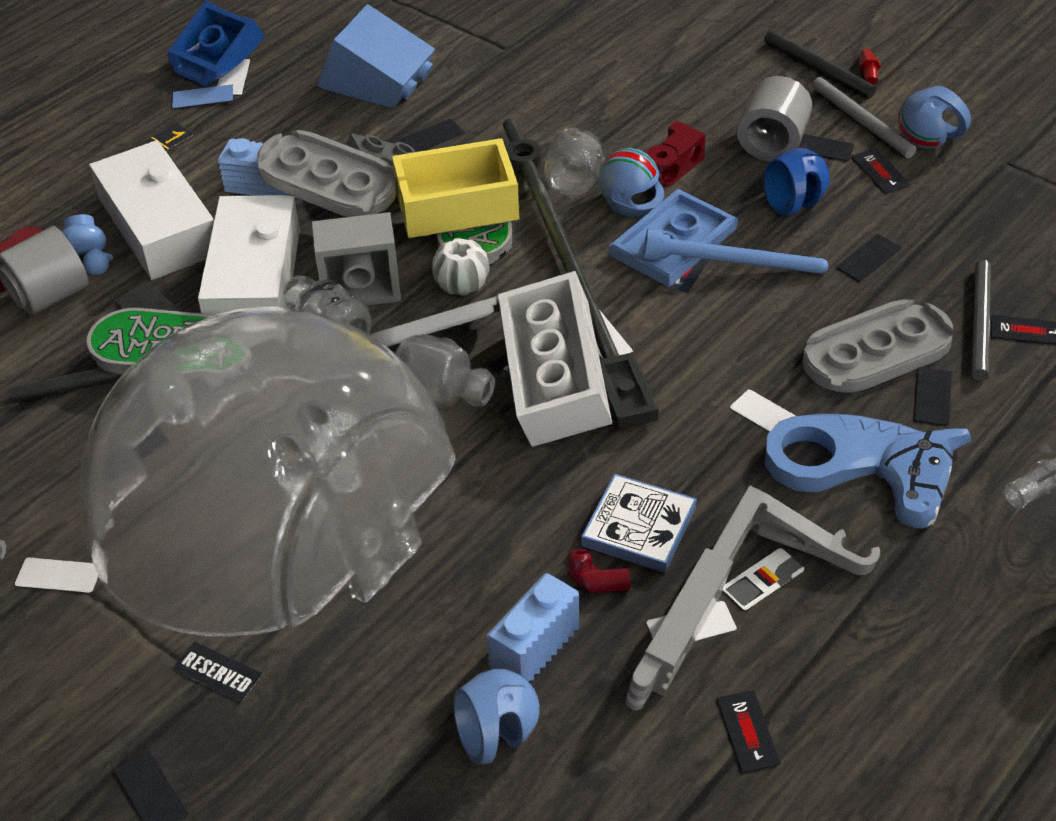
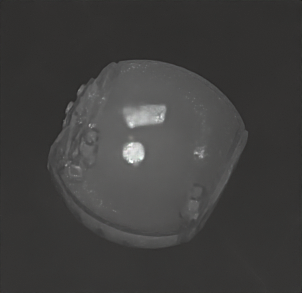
M283 307L237 309L204 318L164 338L128 368L115 383L96 414L83 452L80 471L81 522L88 552L101 583L110 595L128 611L157 626L181 633L202 636L260 634L281 630L285 625L294 628L318 613L347 582L352 596L367 603L379 589L388 583L390 577L403 563L416 553L418 547L422 544L413 512L446 479L455 463L456 457L445 423L431 395L413 371L387 346L355 326L308 310Z

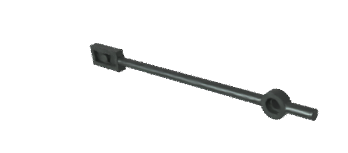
M514 119L505 120L503 128L510 142L506 146V151L513 171L524 174L565 272L576 271L588 300L596 344L603 359H600L609 409L618 430L658 421V406L633 352L619 355L538 173L537 168L541 164L540 145L533 140L523 139Z

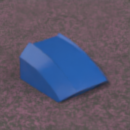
M205 0L170 47L167 56L176 74L207 86L239 65L259 45L265 36L254 20L228 12Z

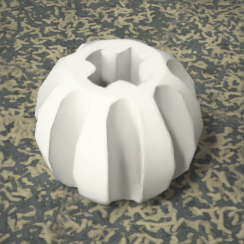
M455 238L453 241L443 243L436 251L432 262V272L435 281L440 285L441 289L450 295L467 296L471 292H477L485 284L490 269L487 254L482 250L481 246L473 240Z

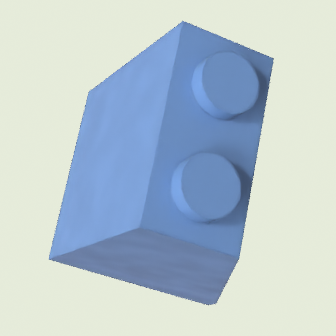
M367 4L333 40L317 86L324 90L394 108L402 98L405 100L410 98L418 83L416 81L418 79L423 82L427 78L434 65L430 60L435 48Z

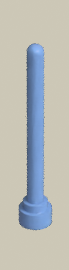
M647 228L643 259L659 261L660 257L667 258L668 254L819 274L825 273L828 270V262L823 258L670 239V235L663 234V230Z

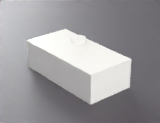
M158 140L89 164L99 200L151 280L206 260L214 219Z
M294 196L219 197L198 296L202 314L228 317L236 321L242 327L244 333L284 332L300 233Z
M576 271L498 294L516 415L531 446L534 447L612 424L589 304Z

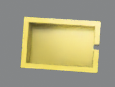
M502 138L392 156L397 197L408 238L454 230H465L467 228L500 224L520 219L518 183Z

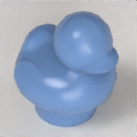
M80 214L64 219V230L61 232L73 246L77 255L84 256L82 264L85 271L91 275H100L107 271L109 262L114 257L109 253L102 252L107 239L104 232L95 226L94 218L90 215Z

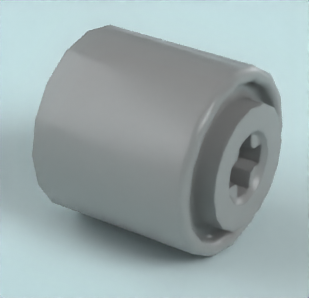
M773 76L758 82L749 95L737 125V137L740 145L748 154L759 160L769 162L783 152L798 148L812 110L809 92L801 83L789 77Z
M50 226L0 253L1 282L16 305L30 315L39 314L89 285L87 273L75 249L65 235L55 226Z

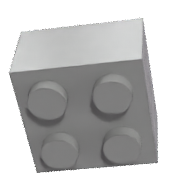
M390 212L312 221L315 257L320 284L337 282L343 287L321 291L324 311L401 301ZM328 284L323 288L328 289L340 286L337 284ZM333 297H340L339 301L331 303ZM343 299L345 300V301H343V302H341V303H339V304H337V305H335V306L332 307V305H334V304H336V303L342 301Z

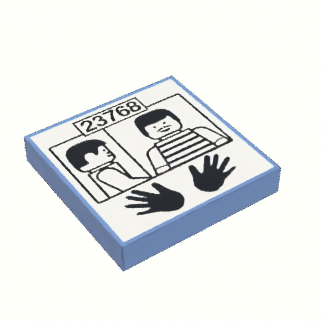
M614 474L582 535V546L666 573L696 510L697 499Z

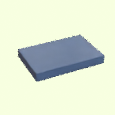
M677 189L610 244L609 256L670 287L702 258L668 254L667 258L660 257L659 261L643 259L647 228L663 230V234L670 235V239L719 245L737 229L738 218Z

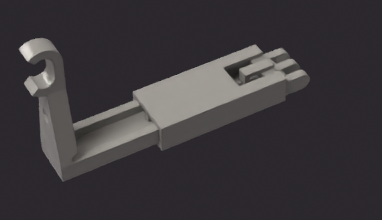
M749 486L713 550L708 548L704 550L648 646L645 655L633 674L625 699L626 705L632 710H640L652 691L662 696L665 695L722 594L733 560L750 529L756 528L758 530L757 535L825 559L856 575H866L874 569L880 557V548H871L866 558L860 557L843 548L842 545L846 538L843 529L832 535L770 495Z

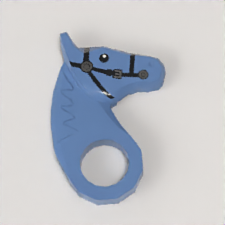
M813 414L792 416L779 421L768 433L765 466L775 481L794 491L816 493L862 476L876 474L881 480L884 478L892 487L897 520L914 528H925L932 525L937 518L952 469L953 451L972 441L967 429L954 428L921 432L902 424L855 415ZM796 441H811L826 447L833 458L820 466L808 467L791 461L784 454L783 449Z

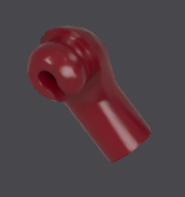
M583 549L574 550L568 555L569 565L566 567L567 574L571 580L586 591L593 594L630 591L631 585L628 568L600 570L592 564L591 553Z

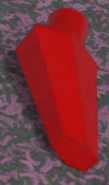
M863 49L860 53L859 68L864 76V80L876 85L879 81L878 70L882 67L881 63L870 49Z

